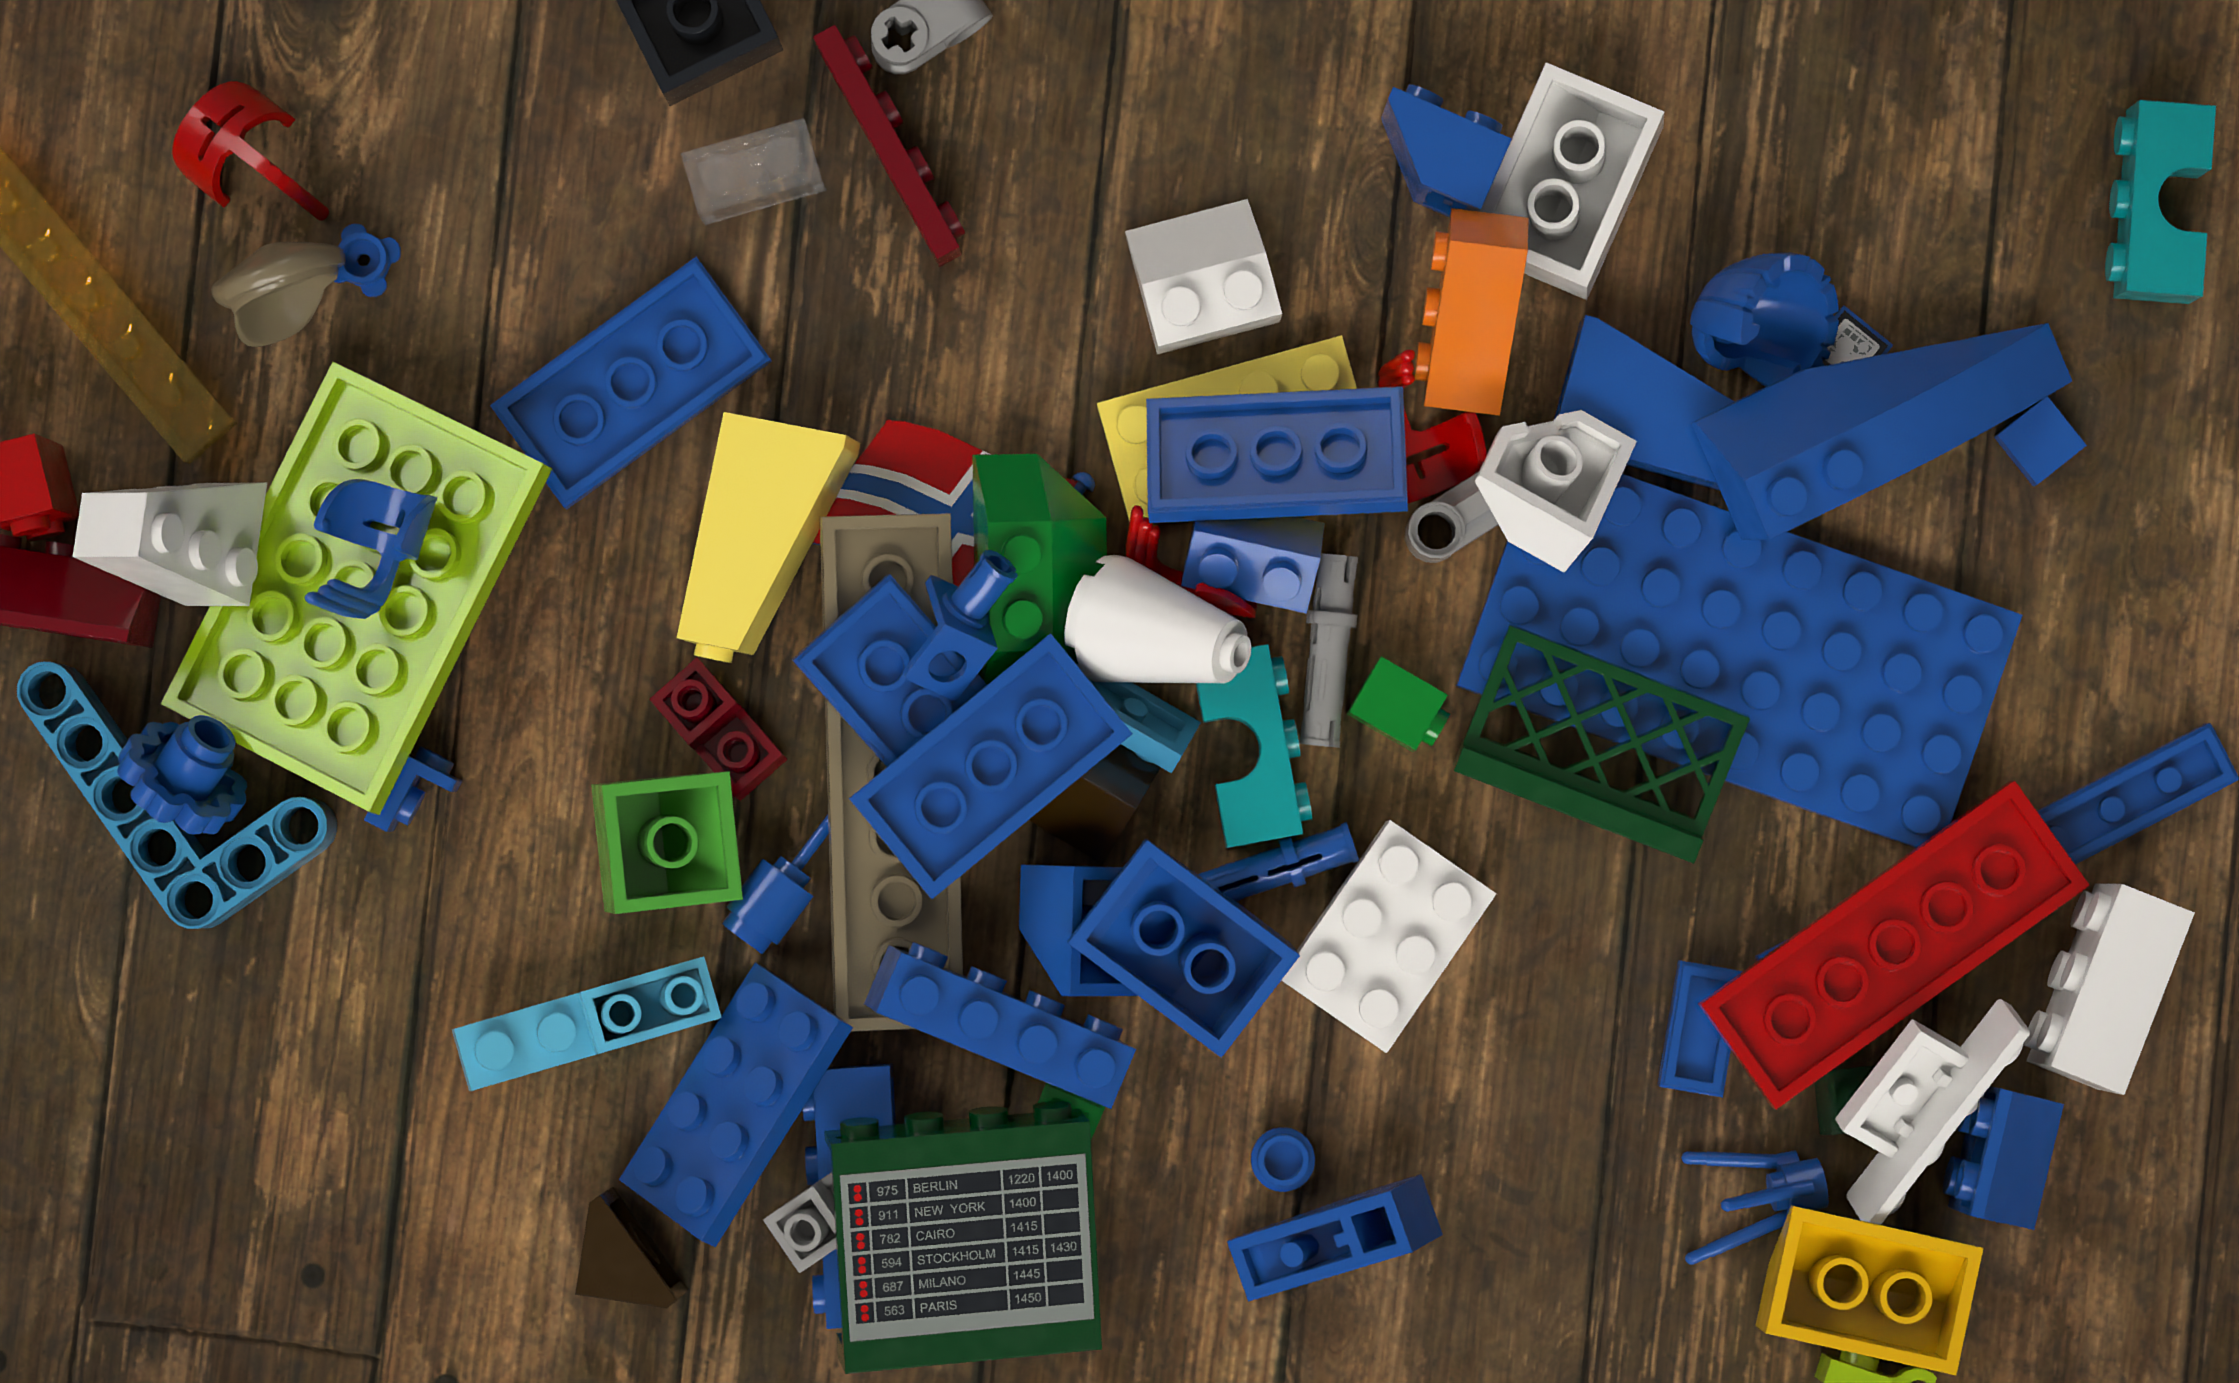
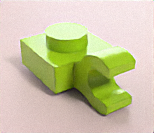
M1843 1350L1839 1358L1822 1353L1814 1376L1822 1383H1911L1916 1380L1936 1383L1937 1377L1930 1371L1915 1366H1907L1893 1375H1886L1883 1372L1877 1371L1880 1359Z

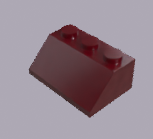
M0 534L1 626L153 648L161 595L74 558V545L46 541L45 553L20 549L21 537Z

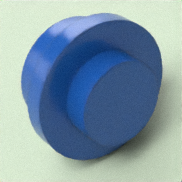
M1278 1127L1265 1132L1255 1142L1251 1152V1166L1256 1178L1265 1187L1274 1191L1287 1192L1301 1187L1310 1178L1315 1165V1154L1311 1143L1302 1133L1292 1128Z

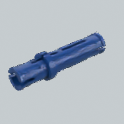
M1343 823L1339 827L1292 842L1291 837L1278 840L1280 847L1224 864L1198 875L1237 902L1246 897L1291 882L1294 888L1305 885L1306 877L1350 862H1358L1359 858L1348 825Z

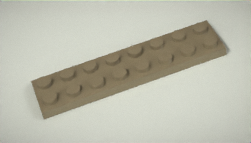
M950 513L820 517L823 631L887 574H890L933 624L936 627L938 626L925 582L930 575H934L952 583ZM825 698L834 1014L853 1027L851 1031L915 1029L874 1012L864 1005V1002L888 945L909 952L912 942L921 944L948 956L944 968L963 975L960 877L936 897L930 899L848 799L883 771L886 766Z

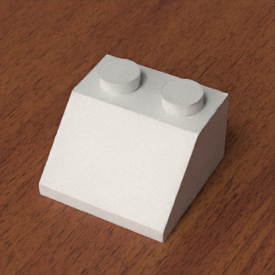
M1248 199L1125 231L1157 355L1280 322L1282 311L1267 254Z

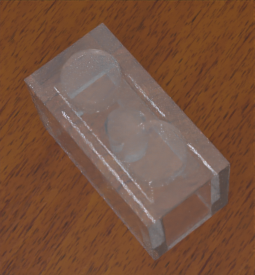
M804 118L681 153L696 209L704 225L826 191L811 135Z

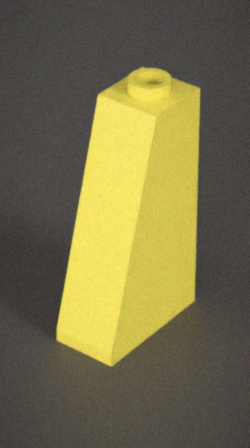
M727 412L723 413L677 633L678 639L696 644L694 656L732 663L734 652L754 655L820 529V517L827 516L856 461L861 443L843 434Z

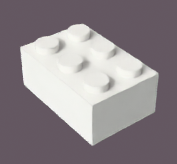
M1391 820L1386 821L1297 949L1300 957L1281 981L1387 1053L1497 893Z
M2095 884L2092 893L2084 891L2075 906L2071 918V927L2078 930L2069 953L2065 951L2059 952L2048 977L2047 985L2054 988L2046 1012L2038 1010L2028 1027L2030 1034L2025 1040L2024 1045L2031 1048L2027 1062L2097 1090L2125 1095L2195 912L2124 884Z

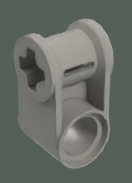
M899 0L875 18L871 28L873 57L883 70L892 74H907L916 70L946 48L955 46L973 35L992 19L993 14L983 0ZM895 29L901 36L911 32V50L904 52L898 45L887 49L888 31Z

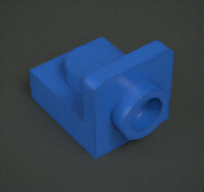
M420 746L415 756L409 755L380 815L367 812L364 821L386 832L394 831L399 822L408 826L416 815L426 793L417 788L421 778L450 792L458 791L462 780L449 774L454 763Z

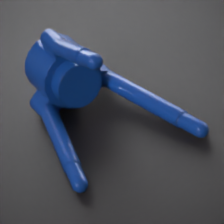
M1796 1150L1779 1154L1688 1151L1682 1154L1681 1159L1685 1164L1776 1169L1777 1172L1766 1175L1767 1189L1724 1199L1721 1202V1208L1729 1212L1771 1203L1774 1211L1784 1210L1689 1252L1685 1256V1261L1690 1265L1719 1255L1783 1227L1791 1205L1811 1210L1828 1207L1827 1183L1820 1161L1817 1158L1799 1161Z

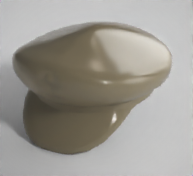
M270 243L256 250L225 276L216 281L211 288V294L218 304L232 310L236 332L244 344L252 347L274 344L293 336L309 323L322 299L324 289L337 279L338 269L346 263L345 253L338 246L324 243Z

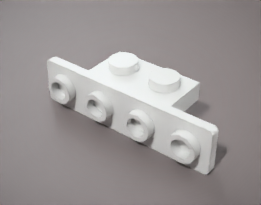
M2002 999L1997 1000L1961 1047L1912 1019L1836 1116L1835 1120L1843 1132L1879 1151L1847 1193V1199L1861 1221L1881 1225L1888 1215L1893 1214L1899 1209L1909 1188L1924 1169L1939 1158L1946 1141L1964 1118L1978 1108L1979 1099L1984 1097V1093L2004 1067L2011 1064L2018 1057L2025 1040L2030 1034V1030L2012 1005Z

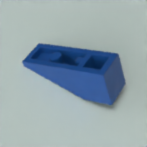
M1422 1174L1356 1194L1228 1240L1227 1243L1249 1302L1412 1253L1442 1236L1443 1233Z

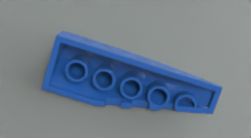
M2049 323L1803 369L1714 411L1691 424L1741 540H1771L1980 435L2072 382V378Z

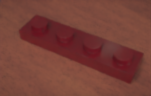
M836 25L813 36L820 55L939 267L961 256L960 246L956 239L966 233L949 202L946 200L936 205L925 184L935 178L917 145L905 150L894 128L902 125L903 120L886 90L874 95L863 73L873 67L856 36L852 35L844 40Z

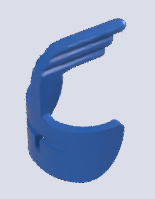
M365 479L347 480L337 485L322 503L314 521V528L339 539L377 550L382 557L374 577L366 586L359 588L338 579H330L327 585H322L318 589V592H308L304 597L305 601L344 617L366 619L378 612L390 594L400 561L405 559L418 560L437 497L416 494ZM371 522H379L400 529L398 534L395 535L370 527Z

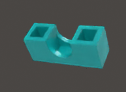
M2139 100L2126 110V117L2118 118L2114 133V152L2116 155H2123L2121 180H2114L2109 203L2110 217L2119 218L2117 243H2110L2108 246L2105 262L2106 280L2114 281L2113 298L2190 304L2203 297L2207 233L2183 231L2172 226L2161 213L2159 191L2167 178L2183 177L2198 179L2212 169L2216 106Z
M1268 644L1251 647V655L1247 666L1242 672L1237 673L1231 681L1227 683H1196L1203 723L1224 719L1239 721L1252 730L1259 745L1258 761L1249 775L1240 780L1215 785L1226 848L1303 834L1301 821L1312 819L1306 782L1294 784L1289 759L1301 756L1295 720L1282 721L1278 699L1279 695L1289 694L1283 656L1271 658Z

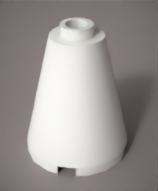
M1120 555L1103 556L1096 562L1105 565L1098 571L1095 577L1084 574L1076 586L1067 612L1064 631L1065 645L1075 648L1078 661L1076 665L1088 680L1094 682L1227 683L1237 673L1242 672L1249 662L1251 641L1247 636L1244 624L1240 620L1133 559Z

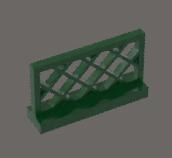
M1509 624L1465 737L1462 739L1454 758L1453 769L1462 775L1694 864L1704 841L1702 836L1750 717ZM1517 642L1543 652L1553 675L1517 690L1507 667ZM1552 656L1575 665L1559 672ZM1587 669L1603 675L1612 698L1577 713L1563 680ZM1504 676L1511 693L1495 699ZM1612 679L1635 688L1618 694ZM1556 683L1571 716L1535 731L1521 698ZM1645 693L1663 698L1672 721L1637 736L1623 703ZM1514 701L1529 733L1506 744L1480 735L1489 712ZM1672 702L1695 711L1678 717ZM1616 706L1631 739L1595 754L1581 721ZM1706 716L1731 724L1723 747L1697 759L1683 726ZM1575 724L1589 757L1566 767L1549 762L1539 739ZM1677 730L1690 762L1655 777L1641 744ZM1533 742L1539 758L1520 751L1518 748ZM1635 748L1649 780L1626 790L1609 785L1599 762ZM1716 761L1707 783L1701 767ZM1593 765L1599 781L1577 772ZM1695 771L1704 791L1695 816L1692 817L1669 808L1659 786ZM1653 789L1659 804L1637 795Z

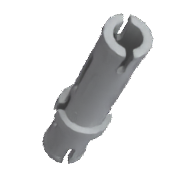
M1321 553L1316 574L1313 610H1307L1306 623H1311V641L1299 744L1340 748V723L1344 701L1348 643L1350 640L1351 627L1356 628L1357 615L1352 614L1358 557Z

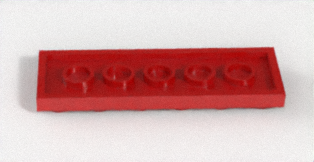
M2009 781L1699 1002L1698 1005L1770 1106L1777 1110L2090 885L2016 781Z

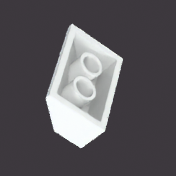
M1545 63L1480 212L1529 218L1525 274L1585 300L1588 299L1664 125V111L1554 65Z

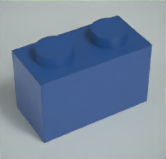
M1296 516L1194 521L1181 586L1195 589L1198 583H1205L1214 588L1225 589L1243 600L1307 614L1321 558L1325 523Z

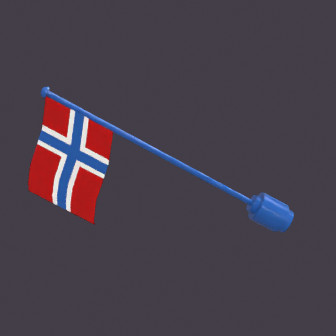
M887 420L851 468L826 517L950 513L952 583L959 587L974 567L972 455L989 453L937 429L905 421ZM1086 472L1076 473L1072 477L1074 480L1064 478L1082 495L1086 490L1094 491L1095 481ZM820 529L812 544L820 545ZM828 814L791 863L780 856L772 866L762 858L742 885L743 900L730 901L726 906L731 912L722 922V925L761 954L766 951L772 942L776 945L780 943L814 897L804 889L811 878L801 870L829 834Z

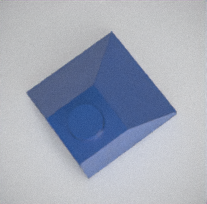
M1021 865L1019 929L1061 996H1138L1067 942L1123 867Z

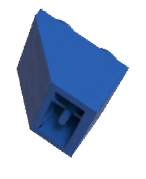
M1408 85L1405 92L1393 87L1381 120L1413 202L1449 218L1451 208L1480 212L1512 138L1500 134L1503 127L1502 124L1486 115L1475 111H1467L1464 118L1441 108L1444 100L1427 89Z
M1989 1086L1984 1093V1097L1979 1099L1978 1108L1972 1114L1966 1116L1958 1126V1131L1964 1132L1965 1137L1960 1158L1954 1156L1950 1158L1944 1176L1943 1193L1951 1195L1948 1207L1969 1216L2034 1230L2064 1104Z

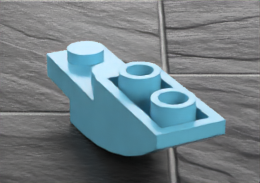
M703 956L452 1029L468 1089L473 1091L722 1017L705 957Z

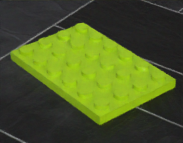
M332 362L266 493L257 551L258 572L252 585L250 606L209 607L161 705L188 719L204 715L220 721L232 732L235 743L368 812L380 815L552 468ZM365 479L400 490L437 497L418 560L405 559L400 561L390 594L378 612L366 619L344 617L305 601L304 597L308 592H318V589L322 585H327L330 579H338L359 588L366 586L374 577L382 557L377 550L339 539L314 528V521L322 503L337 485L347 480ZM371 522L370 527L395 535L398 534L400 529L379 522Z

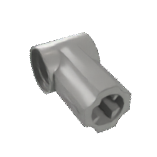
M1479 472L1433 501L1420 506L1411 515L1405 527L1404 540L1408 550L1416 558L1430 563L1441 562L1499 525L1475 483ZM1430 515L1439 516L1449 523L1452 530V539L1447 547L1431 549L1420 541L1417 532L1418 524L1422 518Z

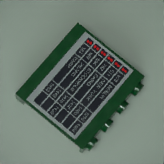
M1047 1101L1034 1104L1033 1113L1008 1115V1110L1005 1107L989 1106L969 1110V1118L944 1120L942 1113L919 1112L906 1115L904 1117L905 1124L879 1126V1120L876 1118H852L841 1121L839 1130L824 1131L825 1142L831 1151L842 1333H836L838 1359L845 1374L1102 1350L1090 1121L1080 1109H1072L1071 1103L1065 1101Z

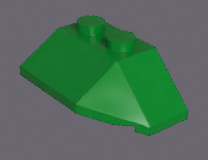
M1036 453L972 455L974 566L980 560V556L985 550H992L1008 559L1016 568L1015 573L1018 574L1014 582L1009 584L987 612L989 625L991 626L998 649L983 666L978 675L986 684H989L1050 633L1071 659L1078 664L1075 648L1065 645L1064 631L1067 612L1076 586L1083 575L1095 577L1098 571L1105 565L1096 561L1103 556H1107L1106 517Z

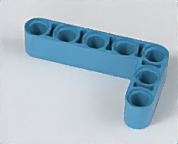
M38 662L29 666L21 674L17 684V697L22 708L166 914L177 925L187 929L212 928L221 924L322 853L334 841L337 833L335 814L325 802L315 798L292 797L281 802L209 854H207L195 835L183 831L175 820L168 823L158 822L138 805L126 814L121 813L114 806L112 792L115 785L122 780L117 773L120 764L119 753L128 740L85 678L75 668L55 662ZM58 674L65 683L66 694L63 701L57 707L48 709L39 697V689L42 682L48 676ZM94 726L102 736L103 746L100 753L94 759L87 762L78 755L76 739L84 728ZM307 808L317 817L318 831L310 842L303 845L292 837L289 831V822L296 811ZM161 830L168 831L176 842L174 858L163 866L156 864L151 859L148 850L151 837ZM250 845L257 846L263 852L266 859V867L263 874L254 881L246 880L237 868V859L240 852ZM197 882L205 884L213 895L211 910L201 918L194 917L189 913L185 905L187 890Z

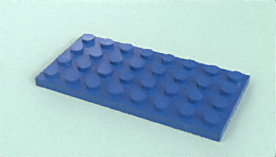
M1622 474L1593 539L1565 572L1508 542V540L1506 541L1456 687L1478 695L1482 694L1509 624L1515 625L1748 715L1750 720L1725 782L1906 846L1917 848L1952 821L2023 615L1789 532H1785L1771 540H1741L1729 511ZM1517 642L1507 666L1517 690L1553 675L1543 652ZM1552 656L1559 672L1575 665ZM1587 669L1563 680L1577 713L1612 698L1603 675ZM1504 676L1495 699L1511 693ZM1612 679L1618 694L1635 688ZM1556 683L1521 698L1529 713L1555 722L1571 716ZM1645 693L1623 703L1637 736L1672 721L1663 698ZM1515 701L1507 704L1517 708ZM1672 702L1678 717L1695 711ZM1616 706L1581 721L1585 732L1617 744L1631 739ZM1706 716L1683 726L1696 758L1698 759L1721 749L1731 724ZM1677 730L1641 744L1644 753L1680 766L1690 762ZM1716 761L1701 767L1703 774L1711 776Z

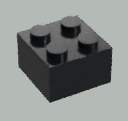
M616 0L669 106L783 51L778 35L760 0Z

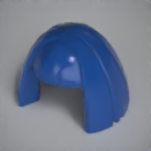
M1793 252L1757 255L1724 268L1706 284L1691 313L1690 324L1692 325V337L1697 352L1705 362L1714 368L1727 371L1739 367L1766 387L1800 370L1824 366L1822 360L1828 359L1831 354L1827 347L1834 345L1839 320L1833 315L1839 312L1835 287L1829 283L1831 280L1830 276L1824 275L1825 269L1816 260Z

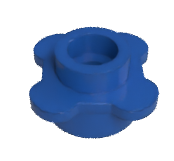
M361 224L348 225L343 229L341 233L342 241L338 245L345 253L346 263L338 269V277L334 282H350L361 287L362 292L368 297L380 296L387 289L385 278L391 264L399 261L401 257L400 245L393 238L387 237L381 240L367 233L366 228ZM361 255H368L370 257V263L367 266H360L358 260Z

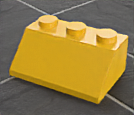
M1791 1205L1768 1265L1755 1326L1770 1335L1957 1375L1983 1248Z

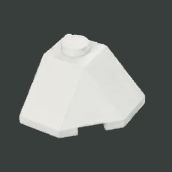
M1582 410L1559 414L1554 421L1527 426L1525 422L1503 426L1492 443L1475 479V483L1508 542L1565 572L1593 539L1637 441Z

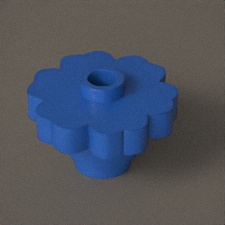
M198 715L191 718L189 722H184L180 725L174 722L163 724L150 722L141 734L131 735L119 753L120 764L117 773L123 781L134 786L131 791V799L134 803L146 810L158 822L168 823L175 820L178 826L188 834L195 835L202 832L206 834L218 833L225 822H231L235 819L246 802L245 791L247 782L241 775L231 770L234 762L233 749L235 748V738L223 723L212 717Z

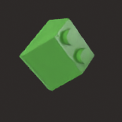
M730 771L591 784L605 912L621 914L743 900Z

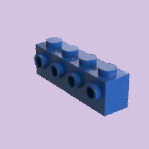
M912 942L909 952L888 945L864 1005L885 1017L1110 1109L1112 1108L1136 1051L1135 1048L1119 1040L1123 1031L1122 1028L1089 1014L1083 1025L1061 1016L1065 1007L1064 1004L1031 990L1025 1001L1003 992L1006 980L971 966L967 977L944 968L948 956L921 944Z

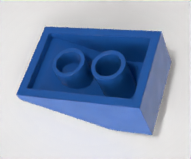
M1147 838L1067 940L1068 944L1221 1058L1300 957V954L1291 942Z

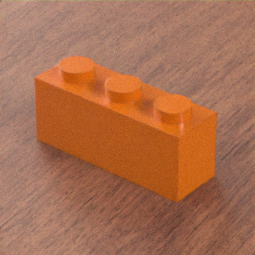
M1451 208L1448 233L1435 232L1431 270L1441 271L1439 288L1427 287L1422 325L1432 326L1433 328L1430 343L1418 342L1414 367L1415 380L1425 381L1424 406L1500 416L1528 253L1529 218Z

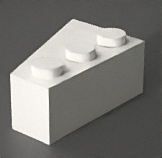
M267 482L198 483L183 486L82 493L73 557L185 606H250L252 585L258 572L257 551Z

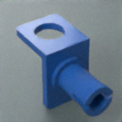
M985 550L981 554L980 560L959 587L937 576L930 575L925 585L938 626L905 667L904 673L908 681L950 700H956L961 696L998 649L991 626L989 625L987 612L1009 584L1018 577V574L1015 573L1016 568L1008 559L995 551ZM954 651L965 657L964 665L953 675L941 677L929 671L931 660L942 652Z

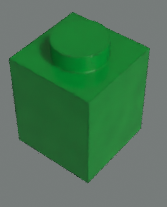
M1382 656L1377 659L1346 713L1411 752L1416 751L1421 741L1432 747L1450 716L1449 712L1441 708L1448 696L1446 693Z

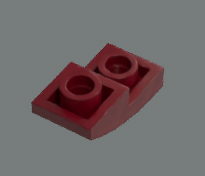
M698 657L649 699L713 772L730 771L732 794L739 801L744 799L788 760Z

